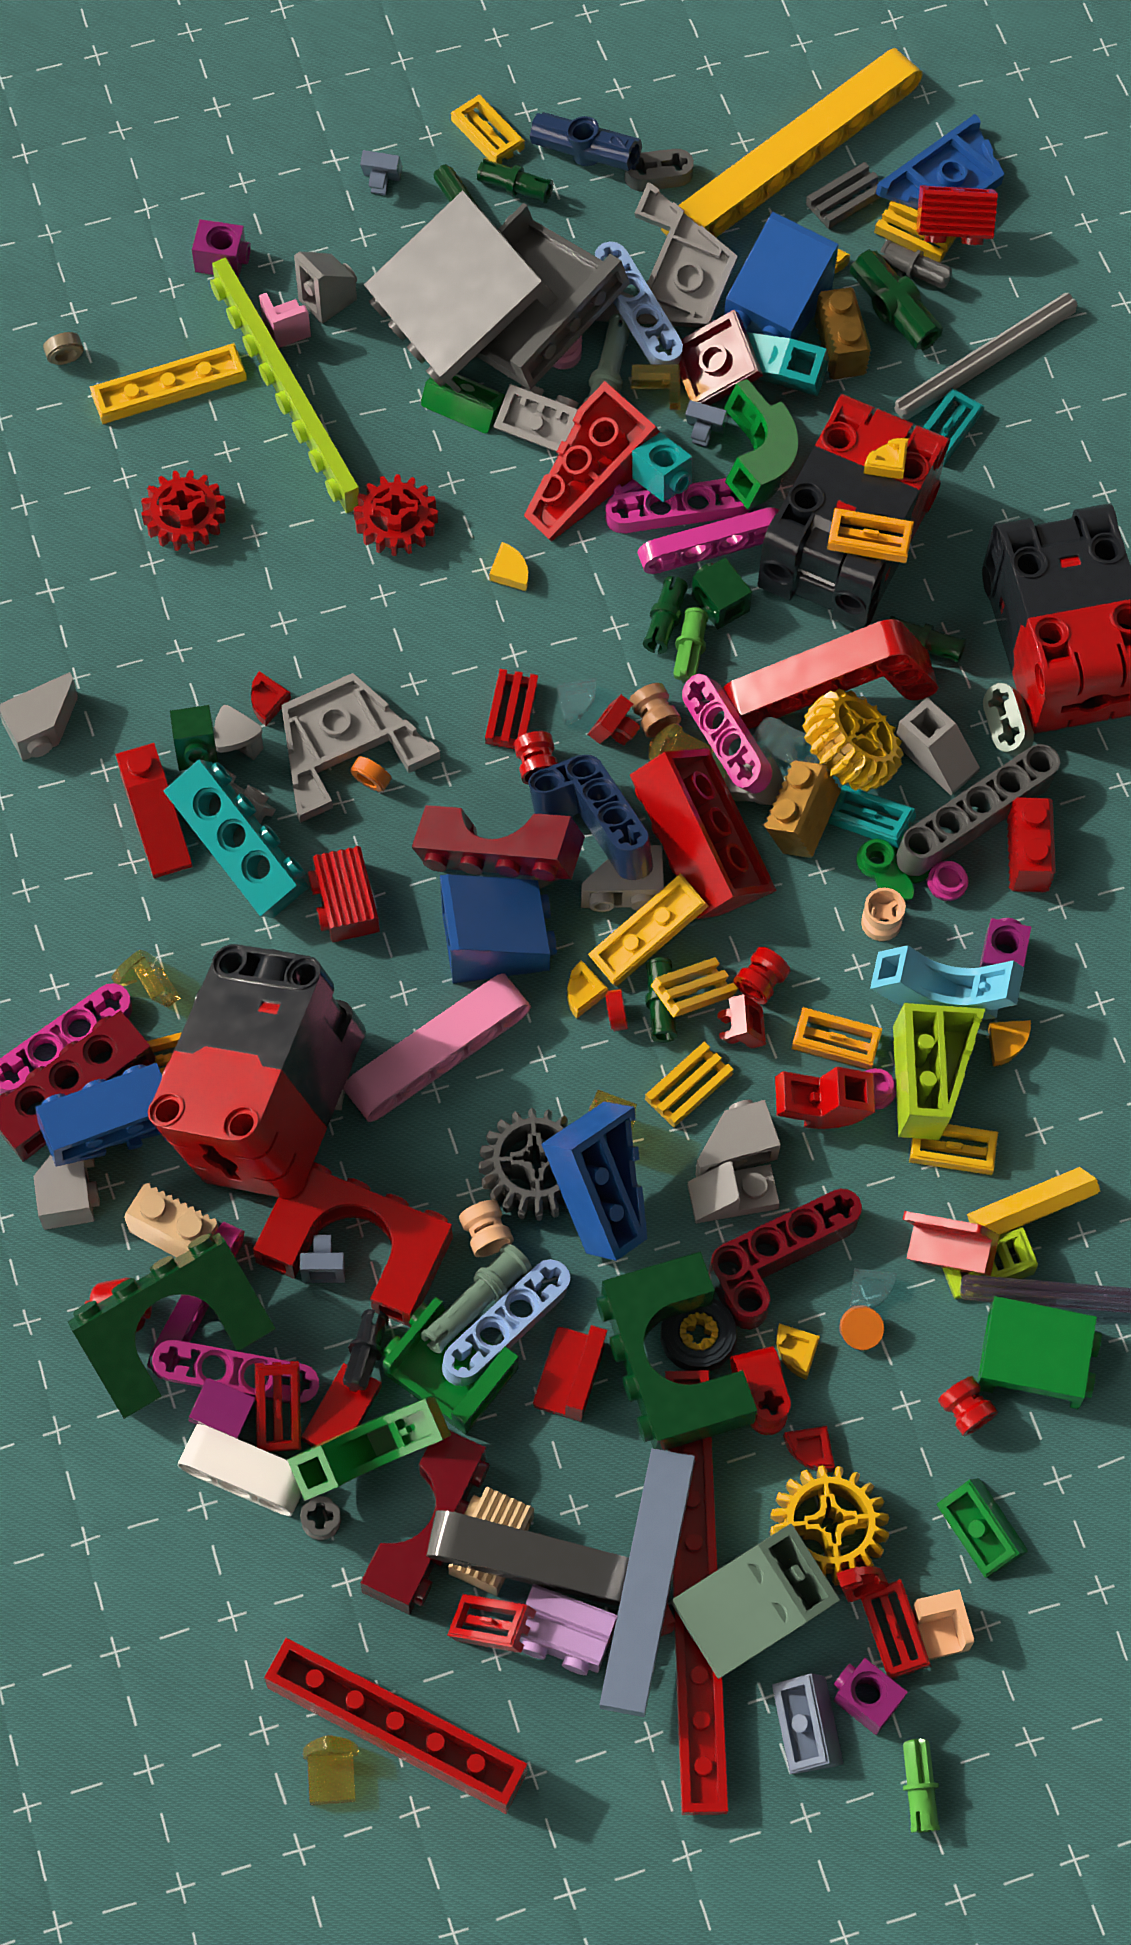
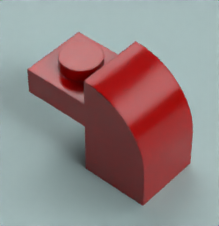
M837 1066L820 1078L786 1071L775 1076L777 1116L803 1120L804 1128L832 1129L858 1123L875 1113L873 1073Z

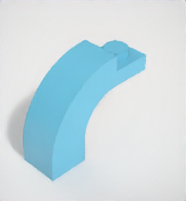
M907 945L878 952L870 989L901 1006L904 1003L981 1008L985 1009L982 1020L997 1018L999 1008L1017 1005L1024 967L1014 960L979 968L953 967L933 961Z

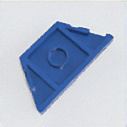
M974 114L877 184L876 194L879 197L918 209L920 185L996 189L1002 184L1004 172L999 161L993 156V148L989 139L984 140L979 129L981 121Z

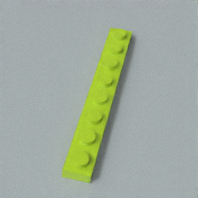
M225 257L213 262L214 279L210 280V284L218 301H225L228 306L226 312L234 329L240 328L244 334L242 340L247 353L251 358L257 357L260 362L259 371L267 386L273 385L277 392L275 393V398L281 412L284 415L289 413L294 421L291 424L297 440L300 444L306 442L309 447L308 455L311 464L317 473L322 471L327 479L325 485L332 501H340L346 513L353 511L354 507L358 506L357 496L359 494V487L228 260Z

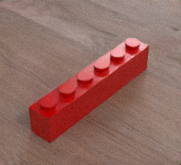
M285 1638L264 1677L269 1690L504 1814H507L527 1775V1763L288 1638Z

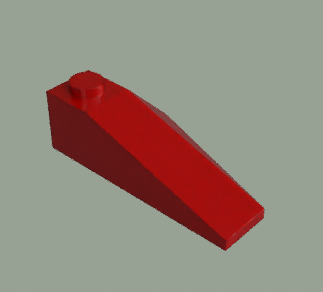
M606 381L577 410L572 420L574 425L566 441H562L556 451L558 457L549 474L544 475L524 514V517L550 541H553L613 495L615 487L619 484L623 487L633 479L632 451L660 433L651 421ZM605 467H608L603 473H602V471L600 470V469H603V468H605Z

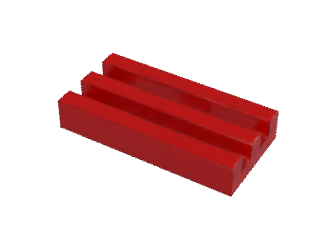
M499 669L485 735V744L515 749L514 742L516 739L510 738L521 687L528 689L518 737L528 733L538 686V675L530 674V677H525L523 672L515 671V674L512 675L507 674L505 669ZM507 684L512 685L502 736L500 737L495 736Z
M290 1361V1364L272 1362V1365L255 1363L256 1447L266 1452L301 1450L300 1365L298 1361ZM272 1375L273 1441H266L265 1376ZM282 1375H290L291 1440H283Z
M901 1579L888 1583L889 1586L883 1590L861 1598L886 1674L892 1680L904 1674L914 1673V1671L921 1668L932 1667ZM893 1592L897 1593L919 1657L912 1661L910 1660L888 1594ZM876 1598H880L902 1664L895 1667L871 1601Z
M463 1594L447 1636L457 1642L522 1653L524 1644L519 1642L521 1635L528 1636L530 1627L526 1625L527 1618L534 1619L537 1611L526 1604ZM469 1608L512 1615L514 1619L513 1622L469 1615L467 1613ZM467 1625L507 1632L508 1635L501 1636L462 1629V1626Z

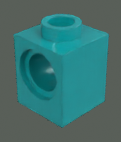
M660 432L632 451V478L664 503L674 495L684 492L692 484V456Z

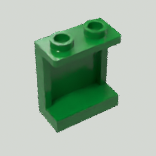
M994 1296L988 1311L977 1382L981 1386L980 1391L993 1393L995 1387L1000 1386L1070 1401V1408L1079 1409L1085 1398L1091 1399L1094 1390L1096 1374L1089 1372L1091 1357L1097 1358L1101 1344L1102 1333L1095 1331L1097 1317Z
M435 1297L429 1305L423 1303L417 1308L410 1318L409 1324L411 1327L402 1338L399 1336L394 1337L382 1354V1357L385 1358L383 1361L384 1374L419 1401L434 1395L444 1419L466 1435L519 1369V1356L507 1347H504L485 1372L472 1384L456 1386L448 1382L442 1372L444 1354L448 1347L470 1327L466 1326L444 1347L441 1353L432 1351L427 1346L431 1339L429 1338L424 1342L421 1338V1332L427 1329L446 1311L443 1301ZM480 1336L483 1342H485L488 1345H492L490 1342H488L486 1339ZM473 1346L471 1354L465 1360L459 1361L455 1358L454 1368L456 1370H459L461 1367L469 1370L470 1360L477 1353Z

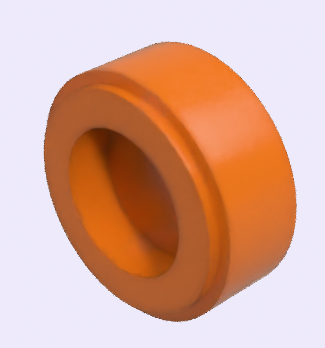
M359 756L351 767L352 775L360 783L377 792L384 791L392 780L391 775L383 767L362 756Z
M858 1305L851 1307L843 1314L840 1320V1333L849 1346L858 1350H867L876 1346L882 1339L884 1323L874 1309Z

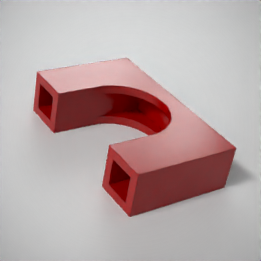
M313 1162L303 1190L289 1199L278 1197L253 1248L256 1263L295 1279L300 1269V1253L308 1252L314 1240V1235H317L324 1227L334 1221L345 1218H360L370 1221L383 1230L392 1245L389 1260L370 1298L371 1307L376 1309L375 1313L379 1314L382 1311L389 1319L411 1327L409 1324L410 1318L423 1303L453 1239L452 1224L448 1223V1219L436 1211L425 1210L423 1213L409 1207V1203L397 1195L386 1194L384 1197L370 1191V1187L360 1180L348 1178L345 1181L333 1176L332 1172L325 1166Z

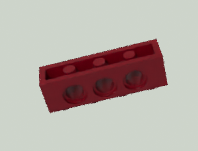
M121 1010L113 1016L109 1015L102 1018L94 1025L92 1032L80 1041H73L67 1044L60 1051L58 1058L46 1067L40 1066L28 1074L25 1082L14 1091H8L0 1095L1 1136L21 1161L24 1162L46 1145L38 1124L37 1114H26L32 1104L43 1102L46 1098L55 1094L62 1093L68 1095L82 1090L87 1083L97 1079H105L107 1081L121 1076L124 1071L135 1065L143 1064L149 1066L156 1059L151 1046ZM102 1052L112 1053L111 1058L107 1062L101 1064L94 1063V1059L98 1054ZM69 1077L79 1078L74 1087L70 1089L60 1088L65 1079Z

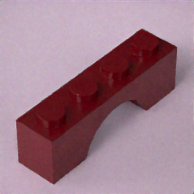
M426 805L412 844V849L423 861L424 866L437 872L454 869L463 870L472 875L488 872L499 873L508 878H517L519 875L535 876L544 881H554L555 878L572 880L585 836L571 816L534 813L527 823L516 832L498 839H485L477 836L476 827L462 808Z
M450 1431L451 1436L429 1445L419 1463L420 1476L430 1486L436 1499L435 1510L430 1522L418 1535L409 1540L398 1543H380L360 1582L363 1594L408 1615L411 1614L415 1604L422 1606L426 1601L433 1584L432 1581L428 1580V1577L434 1565L442 1566L444 1563L426 1556L435 1512L442 1510L465 1515L470 1503L466 1499L473 1485L478 1488L481 1487L490 1467V1464L485 1462V1446Z

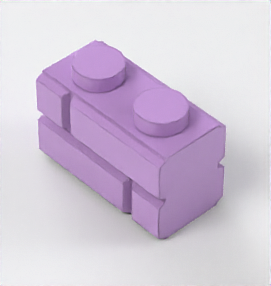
M533 1584L526 1605H529L537 1612L534 1619L527 1618L526 1625L530 1627L528 1636L521 1635L519 1642L524 1644L522 1652L542 1660L545 1659L547 1654L564 1660L562 1666L565 1669L580 1675H587L589 1670L598 1673L615 1629L617 1615Z

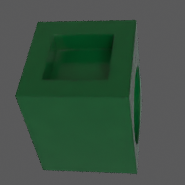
M725 557L715 564H705L695 573L691 596L700 608L709 614L710 621L718 630L750 611L752 591Z
M204 705L170 710L173 741L179 771L189 769L199 759L212 763L218 762L210 706Z

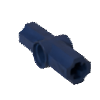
M545 112L542 114L537 113L532 121L529 135L532 144L573 155L575 162L581 166H592L602 163L629 171L630 169L635 170L640 161L641 139L599 128L598 122L588 116L570 120Z

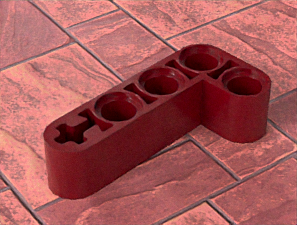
M841 1188L833 1190L715 1249L711 1257L709 1276L720 1301L731 1311L738 1327L751 1330L763 1324L770 1302V1295L762 1280L763 1278L854 1233L862 1210L860 1198L854 1192ZM834 1209H837L840 1213L833 1216ZM848 1212V1218H844L842 1214ZM800 1225L807 1226L812 1229L814 1235L809 1238H801L796 1235L793 1229ZM764 1243L774 1246L777 1253L770 1257L759 1254L756 1247ZM723 1262H732L739 1267L740 1271L734 1275H726L720 1271L718 1266ZM744 1298H752L759 1303L760 1308L753 1312L745 1311L739 1306L738 1302Z

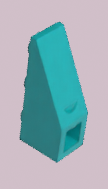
M747 332L763 374L759 380L815 396L819 395L830 361L826 348L791 338Z

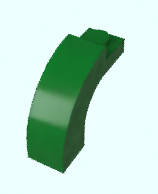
M746 379L736 383L724 409L750 439L754 450L737 457L725 483L747 509H751L766 502L778 491L797 455L798 433L794 420L785 405L779 402L770 406L752 383Z
M432 1395L337 1435L287 1459L305 1501L337 1488L388 1462L451 1436V1433L435 1396Z

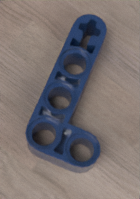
M592 755L576 756L532 774L528 784L535 814L573 816L579 813L622 878L638 880L643 879L652 872L653 860L648 832L597 757Z

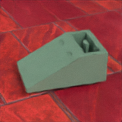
M791 1523L670 1600L719 1679L796 1630L840 1599Z

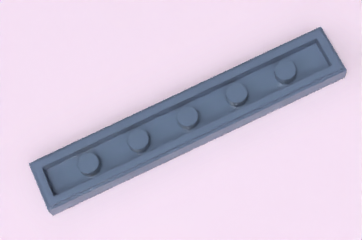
M651 1448L599 1704L600 1709L645 1717L694 1470L695 1456Z

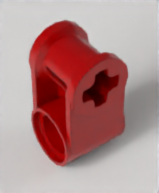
M770 1346L731 1356L732 1373L744 1371L757 1408L755 1422L751 1424L752 1428L763 1435H774L780 1432L785 1427L791 1401L775 1348ZM763 1405H768L771 1411L777 1410L776 1415H771L768 1409H762Z

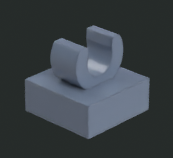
M363 150L360 165L364 176H370L369 187L371 188V193L386 195L388 179L400 181L403 166L398 155Z
M692 400L689 401L685 416L687 423L694 425L691 434L692 443L707 447L712 431L724 434L728 422L727 411Z
M314 1235V1253H300L302 1283L345 1282L343 1253H332L331 1235Z

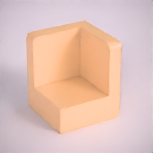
M960 1589L916 1600L912 1611L929 1660L966 1652L971 1649L974 1637Z

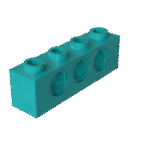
M199 759L163 791L259 916L274 918L309 888L302 878L305 875V871L293 857H286L280 850L278 845L281 841L277 834L268 825L262 826L253 815L257 810L252 802L244 794L240 793L238 795L229 784L232 781V777L228 771L218 762L212 763ZM218 795L221 800V808L217 814L212 815L209 804L211 799ZM242 826L246 837L243 844L237 847L234 843L233 835L235 830ZM266 857L270 863V870L267 876L261 878L257 867L260 860Z

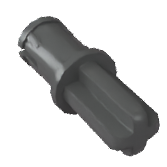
M887 240L881 248L880 252L884 253V255H881L891 267L907 273L906 276L910 279L917 277L937 287L945 288L952 277V269L949 266L925 257L924 252L921 250L914 252L893 243L891 240Z

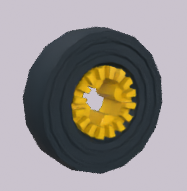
M713 1298L712 1305L663 1320L661 1323L660 1342L666 1356L677 1367L686 1371H711L719 1368L731 1357L737 1342V1325L731 1311L720 1301ZM696 1325L704 1326V1333L711 1336L710 1338H703L699 1344H696V1342L692 1343L693 1336L686 1334L687 1331H694Z

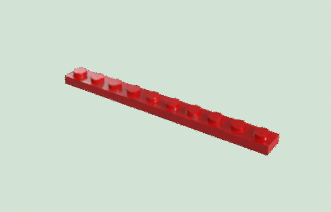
M709 1370L665 1371V1378L678 1384H698L709 1381ZM711 1437L667 1450L695 1456L694 1470L672 1577L673 1599L717 1571ZM674 1609L682 1815L727 1814L728 1798L722 1677L717 1678Z

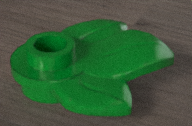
M872 839L862 844L856 856L859 870L866 876L874 878L878 888L894 889L901 894L904 901L912 900L914 895L913 884L925 881L930 870L920 876L907 875L896 864L895 857L899 848L891 846L882 839ZM910 848L914 853L923 854L914 848ZM872 857H878L883 861V863L875 864L871 862L869 859Z

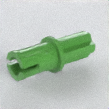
M693 607L685 610L681 636L675 642L678 652L673 675L675 679L681 680L682 683H686L692 676L697 675L700 656L706 651L704 635L709 614L701 608Z
M911 1739L903 1744L907 1785L903 1786V1791H908L911 1820L910 1830L911 1833L930 1832V1830L940 1831L935 1789L939 1788V1783H934L930 1743L926 1739Z

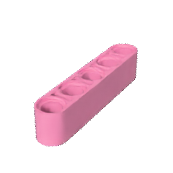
M499 974L358 1070L346 1081L343 1090L368 1122L378 1120L519 1022L528 1013L531 1005L506 974Z

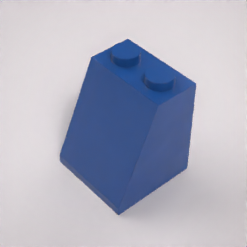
M772 212L726 297L724 315L732 310L739 313L746 332L798 340L816 313L820 292L832 290L839 244Z
M451 874L440 875L441 908L452 983L491 979L499 974L513 976L550 971V956L557 955L554 931L546 932L545 919L551 918L548 894L540 895L538 880Z

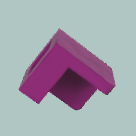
M208 1378L204 1382L188 1421L195 1425L208 1426L238 1439L255 1398Z

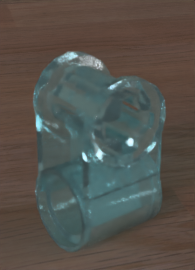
M773 717L763 718L753 734V738L765 757L774 758L783 777L788 775L787 770L792 767L790 763L795 760L820 763L818 757L808 751L810 744L804 739L806 734L787 726Z

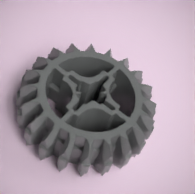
M531 1108L528 1111V1118L522 1119L521 1115L515 1111L512 1114L513 1124L510 1125L505 1120L500 1119L497 1123L499 1133L489 1131L486 1135L489 1145H483L480 1148V1156L485 1160L479 1162V1173L486 1175L482 1178V1186L484 1189H493L490 1193L491 1200L499 1202L505 1199L503 1211L506 1214L516 1206L519 1208L518 1217L521 1220L525 1219L528 1210L535 1211V1218L538 1221L543 1219V1210L547 1209L556 1218L559 1216V1204L565 1208L567 1206L558 1184L544 1190L546 1180L555 1176L541 1145V1139L548 1140L567 1127L568 1118L564 1115L554 1122L552 1121V1111L550 1109L546 1110L543 1118H537L536 1110ZM522 1140H528L524 1149L518 1152H511L510 1157H504L505 1153L513 1145ZM533 1150H536V1157L541 1166L538 1179L535 1178V1171L530 1162L533 1160ZM505 1175H511V1179H522L529 1185L530 1190L516 1186Z

